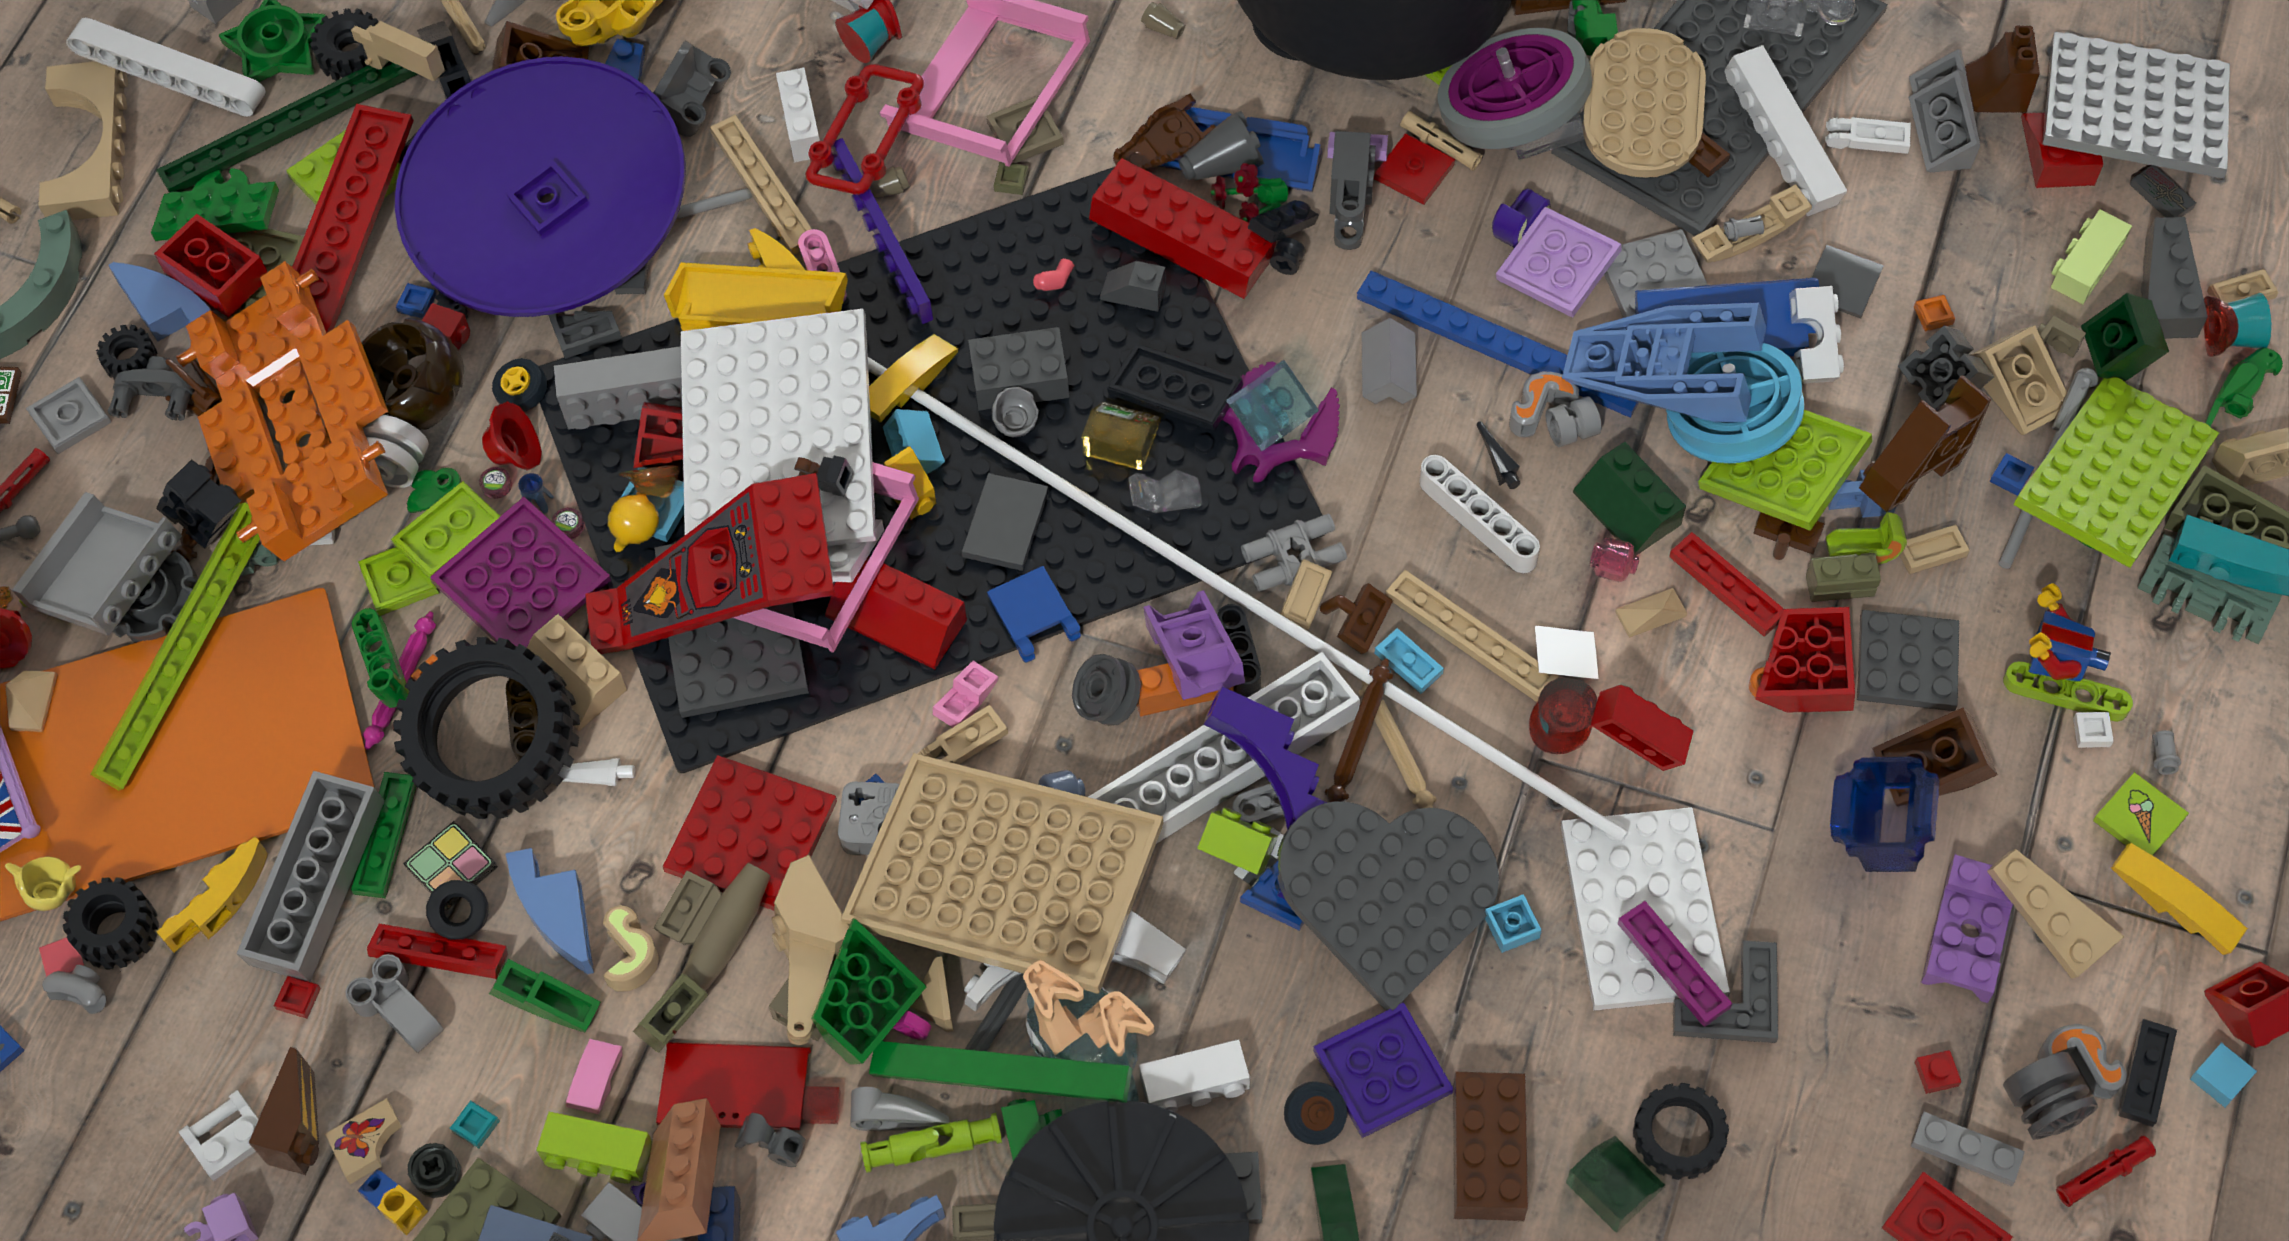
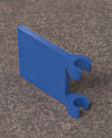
M1044 566L987 591L990 601L1025 663L1035 659L1034 646L1028 639L1033 635L1061 623L1069 641L1072 642L1081 637L1078 622L1070 613Z

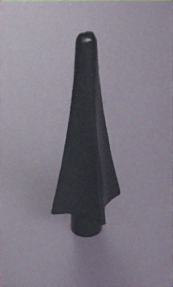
M1481 421L1477 422V428L1488 450L1499 486L1506 482L1510 489L1517 488L1520 485L1519 477L1517 476L1520 466L1498 444L1484 423Z

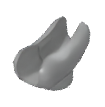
M76 965L72 973L56 971L43 980V989L51 1000L75 1002L83 1006L91 1014L101 1012L106 1005L105 992L97 984L100 976L86 966Z

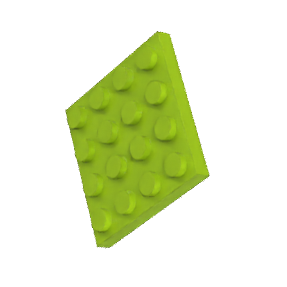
M1804 410L1799 428L1783 446L1764 457L1741 463L1712 462L1698 481L1699 489L1811 530L1873 442L1872 433Z

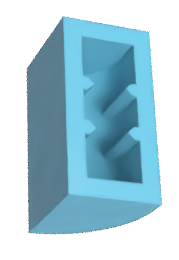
M896 409L883 426L892 457L910 446L926 474L940 467L945 460L928 411Z

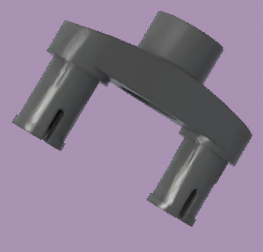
M153 356L149 358L146 369L123 371L117 374L113 385L114 394L108 408V413L113 417L120 418L121 415L122 418H126L134 396L166 397L169 395L171 398L165 411V416L171 420L177 421L178 418L179 421L185 419L189 401L192 399V394L195 390L166 364L167 358Z

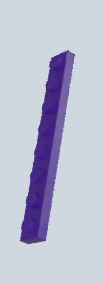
M843 138L836 140L833 145L834 160L832 162L835 171L841 170V180L859 183L863 176ZM870 188L863 194L851 195L857 212L862 210L864 213L862 219L867 231L873 230L875 234L873 235V240L879 252L884 251L885 253L884 261L890 273L895 272L897 275L895 281L900 293L906 292L908 296L906 302L911 314L917 313L922 324L934 320L930 300Z

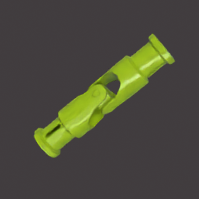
M992 1113L989 1118L971 1122L968 1119L928 1127L921 1131L891 1135L888 1140L867 1144L866 1141L860 1142L865 1170L868 1173L872 1172V1168L894 1164L895 1166L921 1161L924 1158H935L973 1150L975 1145L993 1141L1000 1144L1002 1143L997 1114ZM940 1135L951 1137V1140L941 1146L938 1138Z

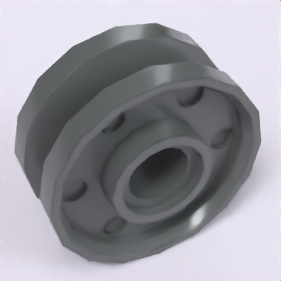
M1106 654L1093 655L1082 664L1074 679L1072 689L1074 708L1081 717L1087 720L1098 721L1108 726L1119 725L1129 718L1138 703L1141 688L1138 671L1132 663L1123 659L1114 658Z

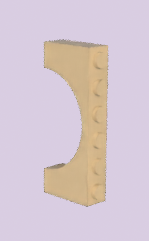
M96 61L47 66L45 90L54 106L74 107L93 113L103 121V132L97 149L84 164L62 177L40 182L38 206L44 217L67 210L72 220L119 215V203L123 202L120 180L124 179L121 156L125 155L122 133L126 132L123 110L127 109L124 88L128 87V78L125 72Z

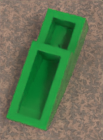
M510 959L504 964L489 992L490 995L524 1011L584 1033L601 1003L542 971L538 974Z

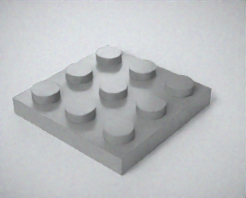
M1682 229L1622 244V251L1604 274L1623 318L1635 315L1636 290L1708 285Z

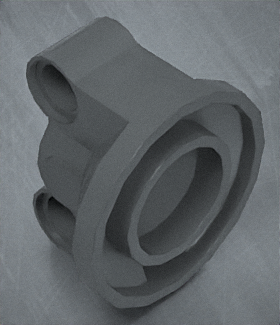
M684 40L653 92L668 110L680 135L691 137L697 133L706 118V110L702 105L708 94H717L723 89L731 75V68L725 60L713 58ZM686 116L692 118L693 121L688 120Z

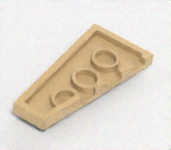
M2017 849L2009 851L1987 870L2071 978L2079 977L2124 937Z

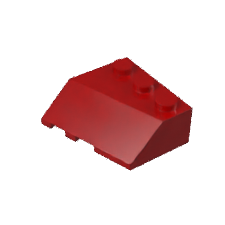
M1849 607L1783 609L1755 700L1787 713L1853 711L1855 683Z

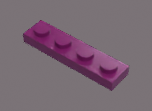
M1645 900L1618 919L1617 924L1703 1027L1731 1009L1732 1002Z

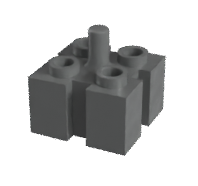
M1943 326L1926 341L1930 347L1925 352L1915 350L1898 365L1911 385L1923 388L1918 395L1936 411L1944 404L1960 376L1966 377L1979 389L1994 378V375L1981 358L1968 355L1974 348L1962 332L1947 326Z

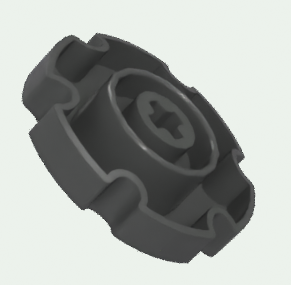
M174 551L166 557L112 631L116 636L122 637L127 634L134 643L161 638L169 633V629L173 626L198 580L196 572L181 554Z

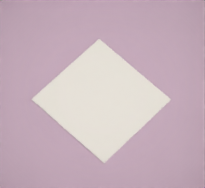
M1535 626L1539 673L1599 679L1594 632Z

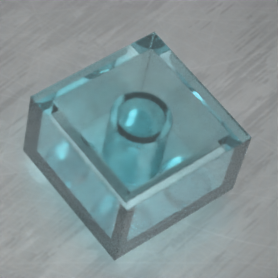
M1285 360L1279 362L1226 400L1261 451L1283 438L1319 411Z

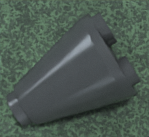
M1242 111L1227 117L1185 152L1184 157L1178 159L1180 168L1188 181L1191 179L1201 180L1232 174L1240 170L1243 163L1253 164L1256 167L1264 164L1263 158L1257 149L1261 147L1259 139L1254 131L1248 132L1246 128L1248 124Z

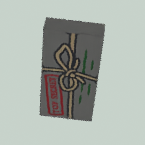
M2150 166L2134 177L2130 183V186L2165 217H2182L2193 210L2196 202L2156 166Z

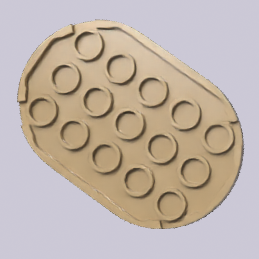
M1637 28L1619 32L1604 45L1601 43L1589 61L1592 73V88L1584 103V139L1591 153L1602 164L1622 175L1647 178L1658 177L1676 171L1694 156L1701 141L1706 85L1705 68L1697 52L1693 53L1683 44V39L1666 31Z

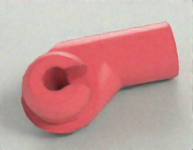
M1061 259L1056 270L1036 274L1033 279L1035 288L1043 291L1063 288L1074 268L1073 262L1068 259Z

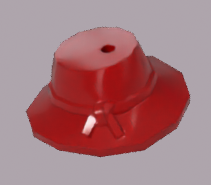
M508 401L495 406L489 419L490 426H488L482 436V445L487 457L495 464H513L526 471L540 465L542 450L538 436L528 416L520 406Z

